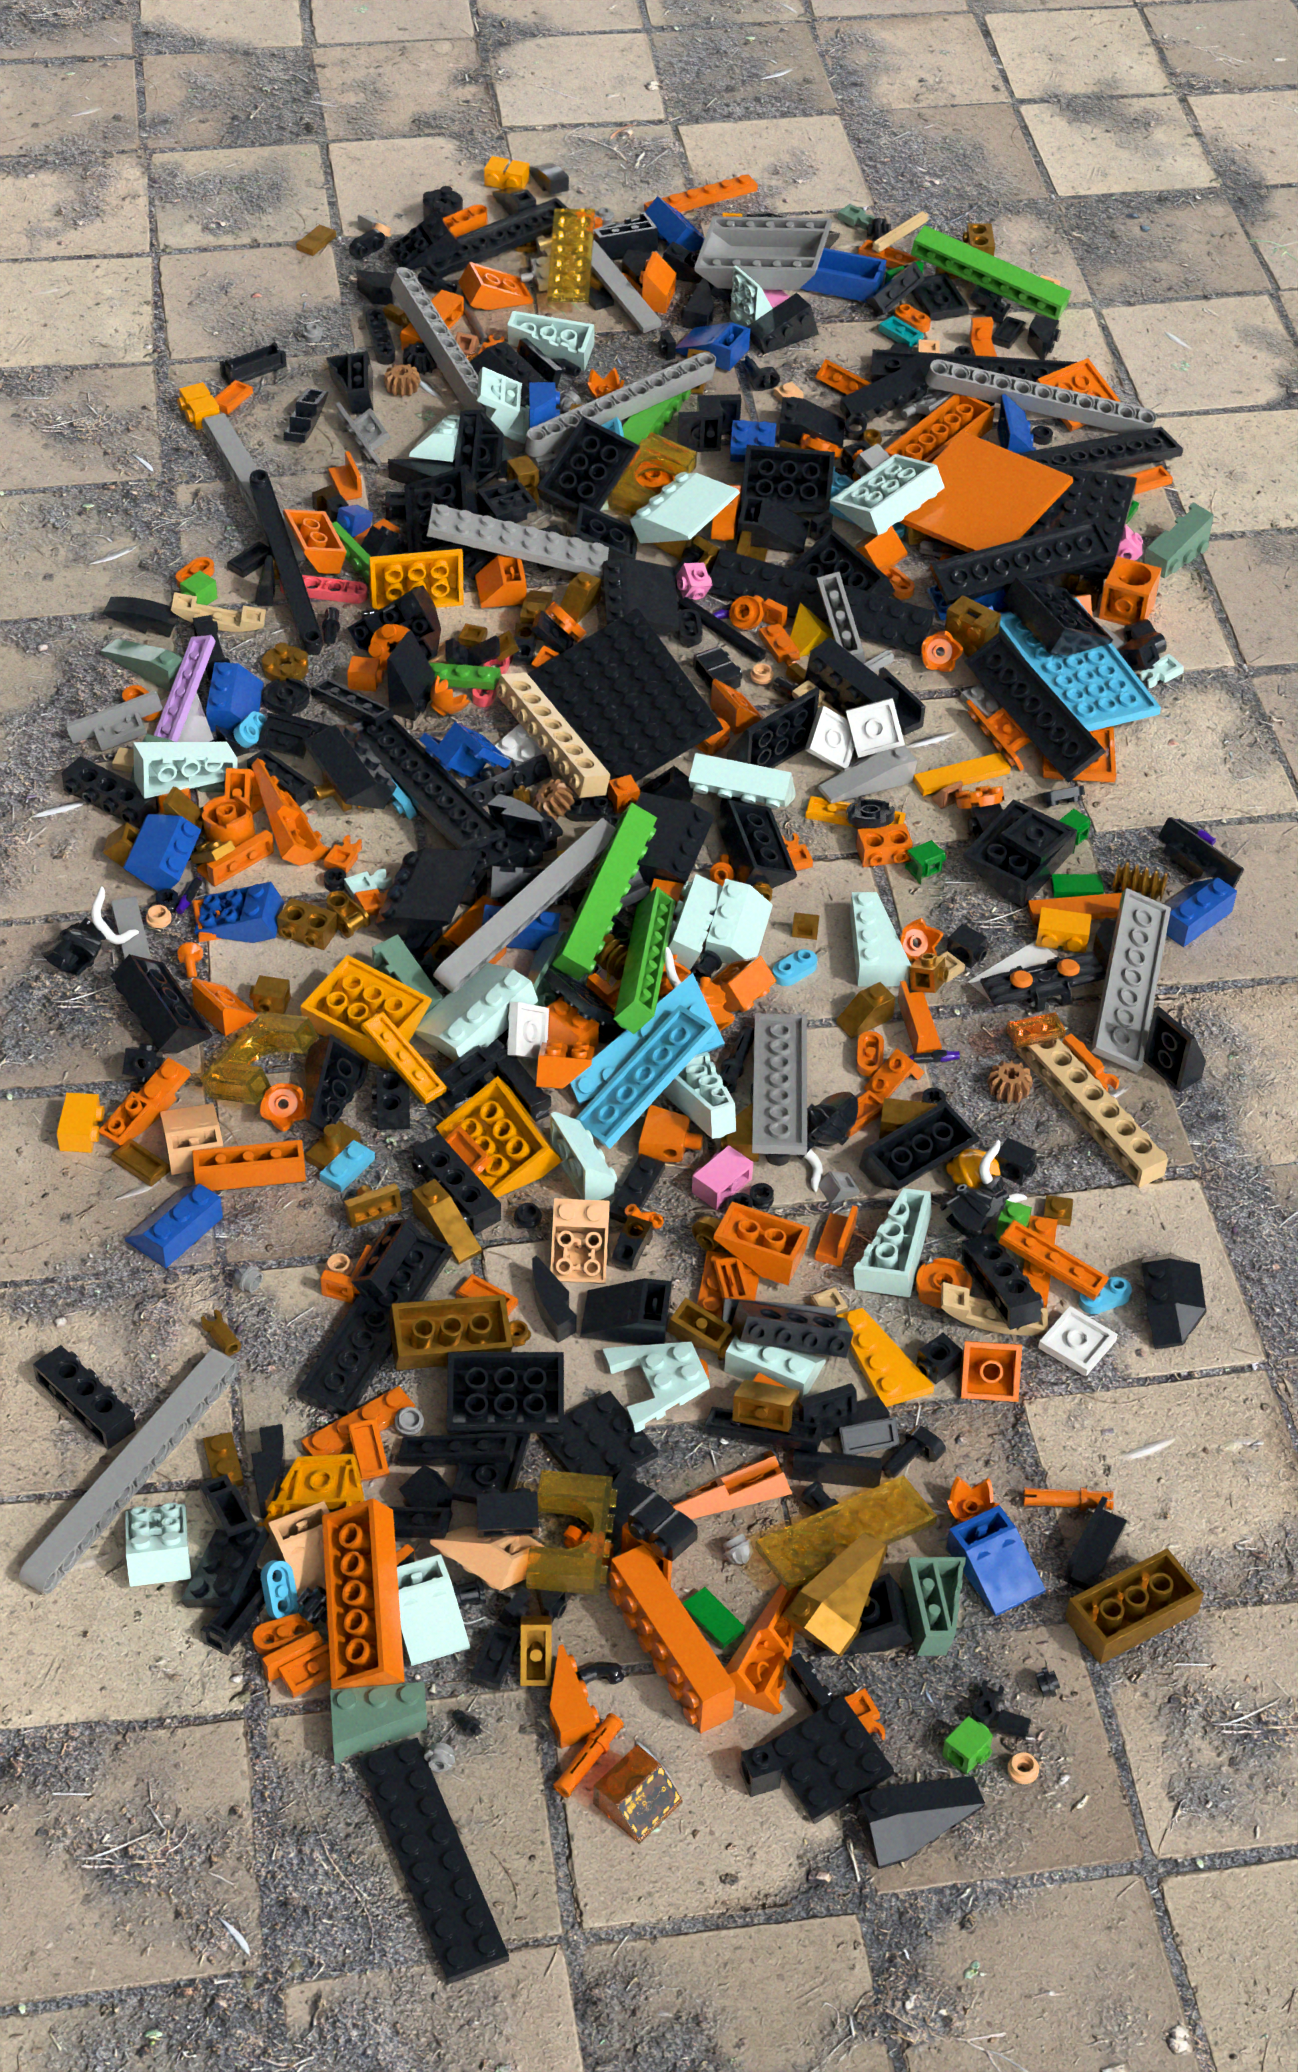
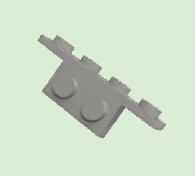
M336 403L340 410L337 413L344 424L348 422L345 426L352 436L357 434L354 439L361 448L365 446L362 451L369 460L374 458L377 464L381 463L374 450L391 437L370 408L355 420H352L341 403Z
M152 691L68 723L66 728L73 743L96 735L103 751L147 734L141 718L161 711L163 707L157 692Z

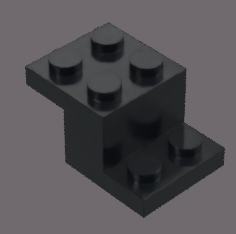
M741 394L697 395V411L678 412V453L721 451L722 435H732L733 420L740 421Z
M518 478L477 490L479 515L517 523L527 520L528 513L537 511V503Z

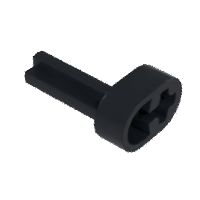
M745 356V360L741 361V365L749 375V382L755 390H768L779 384L780 375L775 368L764 367L759 369L754 360L750 359L749 356Z
M915 1425L906 1435V1442L883 1464L882 1471L886 1473L888 1478H895L918 1454L930 1462H936L946 1452L945 1444L938 1436L925 1427Z

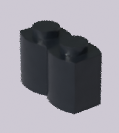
M717 646L694 654L693 668L698 677L705 681L710 691L714 679L733 689L740 687L743 677L741 668L731 661L728 652Z
M653 1492L628 1514V1529L631 1535L637 1540L642 1539L651 1544V1549L660 1558L664 1557L673 1562L697 1540V1525L684 1513L675 1510L665 1498Z

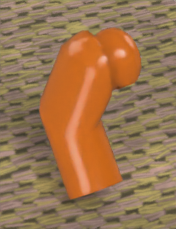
M630 1204L625 1208L627 1217L632 1215L652 1222L653 1229H659L663 1225V1217L656 1212H641L635 1204ZM634 1225L637 1229L643 1230L642 1227Z

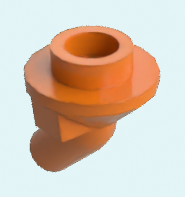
M726 854L720 855L719 862L715 863L710 869L711 881L721 886L724 885L725 879L733 880L734 870L729 864V856Z
M186 942L179 946L177 950L180 963H185L187 979L196 978L195 963L202 959L203 950L196 943Z

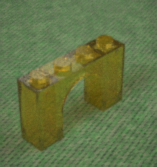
M650 432L646 439L641 440L639 444L640 449L608 497V506L634 517L637 514V510L645 507L652 497L659 494L643 487L636 479L648 471H663L673 476L681 472L692 473L697 464L696 451Z
M262 1012L200 1079L212 1099L256 1105L264 1097L265 1092L271 1085L262 1067L250 1065L257 1059L273 1052L283 1051L304 1054L319 1037L309 1017Z
M541 1470L537 1494L538 1512L576 1516L588 1524L592 1534L581 1545L568 1549L530 1546L526 1570V1588L599 1595L600 1584L607 1583L608 1565H603L604 1558H610L611 1540L606 1539L607 1532L613 1533L614 1514H609L610 1507H616L618 1489H612L613 1477Z

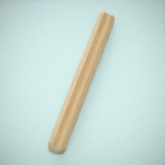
M921 211L872 243V250H876L879 253L928 221V213Z

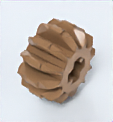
M393 364L392 367L387 368L385 373V388H387L388 393H393L394 396H411L412 393H416L420 384L417 368L411 367L410 364Z
M551 779L548 784L543 783V787L537 790L538 794L532 798L535 810L538 813L546 811L548 816H552L555 821L559 816L564 817V813L570 811V806L575 802L573 799L575 794L572 792V789L560 779L556 781Z
M1012 1059L1009 1063L1001 1060L998 1065H993L987 1079L990 1095H996L997 1101L1004 1099L1008 1104L1011 1100L1019 1103L1022 1098H1027L1033 1084L1030 1069L1023 1068L1022 1063L1014 1064Z

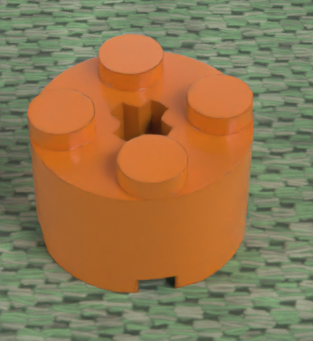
M226 795L213 798L204 805L202 821L207 841L211 843L218 839L221 842L231 840L234 847H237L255 836L251 806L247 799L234 795L235 799H227Z

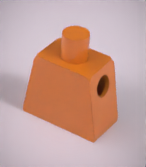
M650 1105L639 1141L638 1157L640 1154H644L663 1162H681L686 1148L701 1151L704 1135L690 1132V1118L688 1116Z

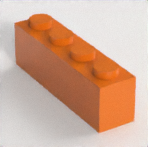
M441 290L431 300L448 329L464 314V296ZM411 322L405 329H402L399 337L401 350L404 351L408 344L423 343Z
M302 1140L192 1150L195 1185L202 1184L211 1191L306 1181Z

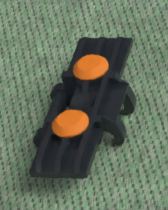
M1092 951L1062 959L1059 956L1054 957V959L1047 960V963L1027 968L1017 966L1010 969L1009 972L981 978L980 983L994 1007L1027 999L1028 1002L1035 1001L1034 1009L1037 1013L1044 1011L1046 999L1049 997L1061 995V1006L1069 1005L1071 1002L1070 988L1104 980L1106 972Z

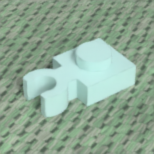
M1167 654L1153 664L1150 669L1141 671L1140 680L1148 679L1147 687L1152 688L1156 686L1157 681L1160 679L1166 683L1182 674L1183 665L1173 656Z
M379 869L371 876L366 871L345 878L344 886L353 899L355 892L390 888L392 886L391 877L386 878L385 869Z

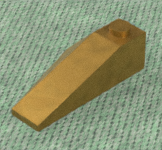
M863 1533L799 1591L782 1616L797 1634L842 1657L859 1633L862 1624L860 1617L864 1607H868L870 1601L868 1594L873 1581L878 1578L888 1549L887 1545Z

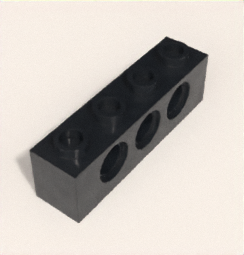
M82 756L61 772L63 787L68 794L74 795L86 803L104 810L107 814H111L139 829L148 814H157L159 812L157 796L144 799L135 783Z
M440 1134L413 1148L411 1164L414 1171L418 1175H422L427 1183L433 1179L437 1180L451 1196L473 1235L501 1221L500 1201Z
M989 1233L962 1241V1264L1009 1330L1041 1321V1309L1044 1306L1041 1294L1035 1292L1029 1278L1021 1273L1016 1260L1010 1258L1005 1246L998 1243L999 1241L994 1234Z
M741 1301L738 1303L731 1326L740 1342L842 1358L847 1357L854 1334L845 1318Z
M59 1345L33 1364L36 1381L108 1450L136 1430L134 1420L136 1414L133 1408L126 1402L123 1404L109 1385L104 1386L91 1368L86 1369L74 1352H68L62 1345Z

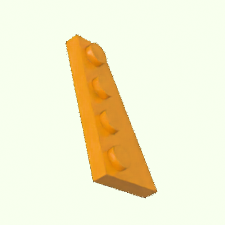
M863 1308L836 1315V1317L845 1318L853 1330L854 1334L849 1348L874 1396H878L886 1407L934 1392V1385Z

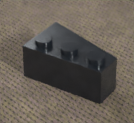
M645 212L640 213V217L633 220L630 217L625 218L624 223L619 225L611 223L593 229L594 240L611 260L618 257L624 258L628 249L646 253L658 251V228Z
M795 293L747 326V328H750L751 342L764 354L819 335L811 305L798 293Z
M368 351L326 357L331 379L352 414L364 413L370 408L373 411V370Z
M492 866L491 897H498V902H510L545 869ZM569 889L552 904L563 905V900H569Z

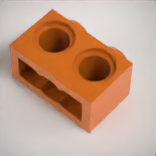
M905 823L857 830L856 849L863 867L911 861L907 850L913 847V843Z

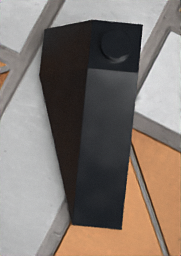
M332 1034L310 1044L305 1063L306 1121L323 1133L327 1125L337 1123L343 1114L345 1106L352 1101L356 1090L365 1082L370 1061Z
M969 1776L888 1786L860 1794L857 1799L855 1815L878 1869H882L910 1860L917 1855V1851L928 1843H934L945 1831L952 1826L956 1827L983 1808L985 1801L974 1777Z

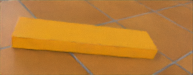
M998 752L914 774L913 782L922 796L937 793L941 789L960 780L963 782L962 786L1010 774L1011 767L1003 755Z
M810 796L805 814L806 819L856 827L846 820V809L851 803L840 801L830 804L826 798ZM895 811V820L889 825L904 824L906 813Z
M383 1011L361 1024V1030L424 1105L446 1092L447 1087Z

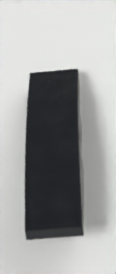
M307 388L296 401V410L290 416V425L284 431V441L305 443L321 415L328 391Z

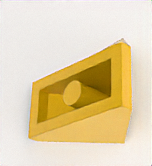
M800 603L790 638L799 649V656L803 657L809 655L811 650L827 638L831 637L834 640L831 629Z

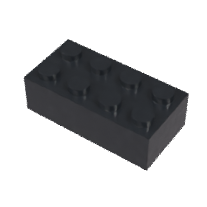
M831 637L810 651L804 682L809 680L825 693L824 699L839 709L844 716L847 717L846 710L893 698L896 708L899 692Z

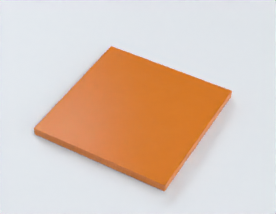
M962 431L932 462V464L937 465L944 489L939 491L934 498L928 499L921 504L920 508L904 516V519L899 523L965 552L978 551L1020 539L1073 483V477Z

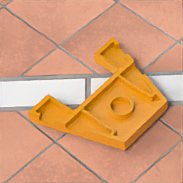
M354 1454L297 1457L280 1486L282 1491L276 1501L270 1503L267 1508V1517L263 1523L259 1522L258 1526H265L269 1532V1522L289 1515L290 1511H300L323 1501L328 1509L346 1508L365 1501L358 1464Z

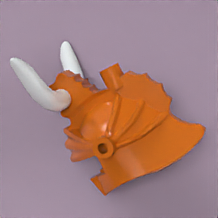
M665 947L664 958L667 977L671 986L676 988L688 976H685L684 973L677 976L673 955L670 949ZM709 977L700 978L699 988L719 1031L728 1027L735 1019L732 1013L727 1012L723 1008L727 1001L725 999L726 993L722 991L720 985L711 982Z

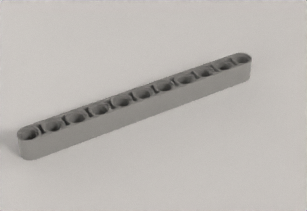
M405 267L397 268L390 287L394 296L464 409L483 410L486 414V406L477 401L478 375L414 273Z
M709 352L699 353L530 428L526 436V454L531 457H540L563 447L583 416L599 425L615 417H618L621 421L710 381L714 375L716 357Z
M937 359L931 362L925 378L927 385L935 389L998 404L1001 403L1002 394H1006L1021 409L1122 433L1153 428L1157 419L1155 412L1148 408Z
M224 413L202 418L203 429L208 440L266 538L250 490L249 477L251 472L258 470ZM280 508L297 562L305 560V554Z
M601 818L444 960L434 972L433 977L452 993L458 991L601 859L615 827L604 818Z
M217 1349L210 1350L28 1558L20 1571V1580L44 1594L51 1593L231 1384L239 1372L240 1362Z

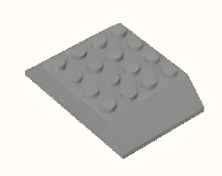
M713 216L694 267L695 272L717 288L732 289L733 266L736 265L759 284L762 289L799 290L816 274L832 225V218Z

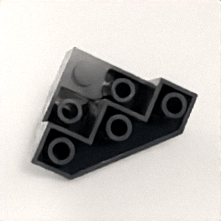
M424 585L407 592L379 611L360 619L347 628L358 648L369 651L372 636L380 627L386 624L403 625L413 632L428 661L436 657L438 653L441 625L435 604ZM396 642L389 644L390 652H393L396 648Z

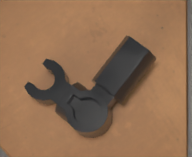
M984 1680L980 1687V1697L973 1706L971 1718L976 1722L983 1723L988 1729L993 1727L997 1732L1026 1741L1031 1719L1002 1709L997 1711L998 1704L1003 1698L1004 1686L1000 1685L997 1692L991 1693L987 1690L988 1681Z

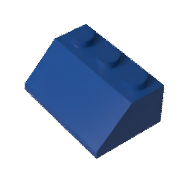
M657 196L645 213L658 228V237L663 241L667 240L666 245L668 247L674 241L691 252L701 249L705 237L682 213Z
M529 382V429L560 415V409H556V405H560V391H556L555 382Z
M1002 394L997 425L1000 446L1014 453L1036 450V447H1033V434H1030V420L1026 419L1025 411L1006 394Z
M215 662L206 708L207 722L211 732H216V725L234 732V729L247 715L253 711L260 712L264 682L239 663Z
M148 814L142 823L123 868L158 892L163 889H172L181 879L201 829L182 816Z
M1220 878L1194 882L1164 904L1171 907L1166 935L1182 947H1185L1233 911L1237 890Z
M485 904L482 926L504 906ZM544 911L506 947L538 951L545 938L559 933L561 913Z
M202 1184L183 1187L127 1235L125 1241L164 1268H167L223 1218L221 1197Z

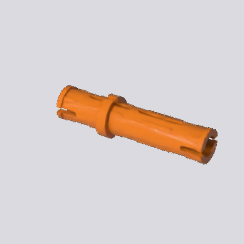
M1024 1487L1023 1496H1033L1036 1498L1024 1497L1023 1506L1079 1508L1080 1511H1086L1087 1508L1096 1509L1102 1496L1112 1500L1114 1493L1113 1491H1087V1488L1080 1487V1490ZM1108 1501L1106 1509L1113 1510L1114 1501Z
M612 1713L607 1714L598 1729L587 1736V1743L571 1761L559 1779L554 1782L553 1787L561 1796L569 1798L601 1754L604 1755L609 1751V1744L624 1727L623 1721L618 1716Z

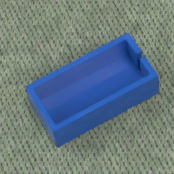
M824 248L816 274L800 289L867 303L865 299L873 296L882 288L885 280L886 260Z

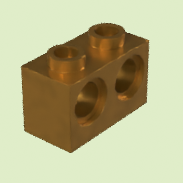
M968 223L967 231H963V243L994 256L995 242L992 224Z
M528 455L508 460L507 481L518 478L535 500L537 506H539V493L537 489L539 486L538 468Z
M293 898L289 900L277 917L279 936L321 950L326 949L338 931L336 912Z

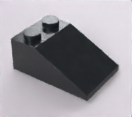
M782 397L778 444L782 440L801 445L800 439L802 434L805 433L810 435V438L815 439L817 437L843 449L844 418L804 398Z
M581 502L577 505L567 520L565 536L576 537L585 542L600 543L605 547H609L608 560L625 557L636 559L638 538L631 525Z
M408 631L387 658L389 708L393 709L394 715L415 721L420 713H424L428 702L431 700L430 690L435 680V674L413 632Z
M1155 1007L1143 1061L1178 1092H1181L1202 1079L1206 1060L1196 1038L1161 1007Z
M890 1573L878 1577L877 1580L873 1581L869 1591L870 1601L868 1607H864L861 1614L860 1622L862 1624L859 1633L843 1655L886 1652L913 1642L903 1590ZM814 1643L817 1657L837 1656Z

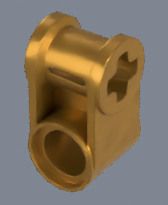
M333 891L327 895L326 909L337 913L338 929L345 937L350 938L358 929L362 927L367 928L371 925L370 917L365 909L356 904L345 892Z

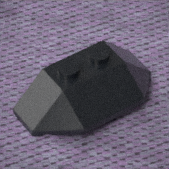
M460 410L454 469L464 466L476 479L477 488L500 475L504 442L503 432L483 410Z
M1172 1253L1143 1257L1142 1270L1154 1348L1157 1350L1183 1346L1189 1334L1196 1328L1207 1312L1200 1264Z

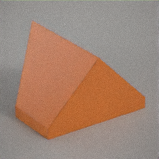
M226 768L225 795L227 799H235L234 795L244 797L250 803L253 816L265 806L254 772L251 769Z

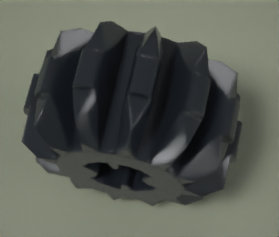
M416 342L414 345L408 344V347L404 348L403 365L410 364L411 367L417 368L419 374L423 375L426 372L432 373L437 368V363L424 342Z

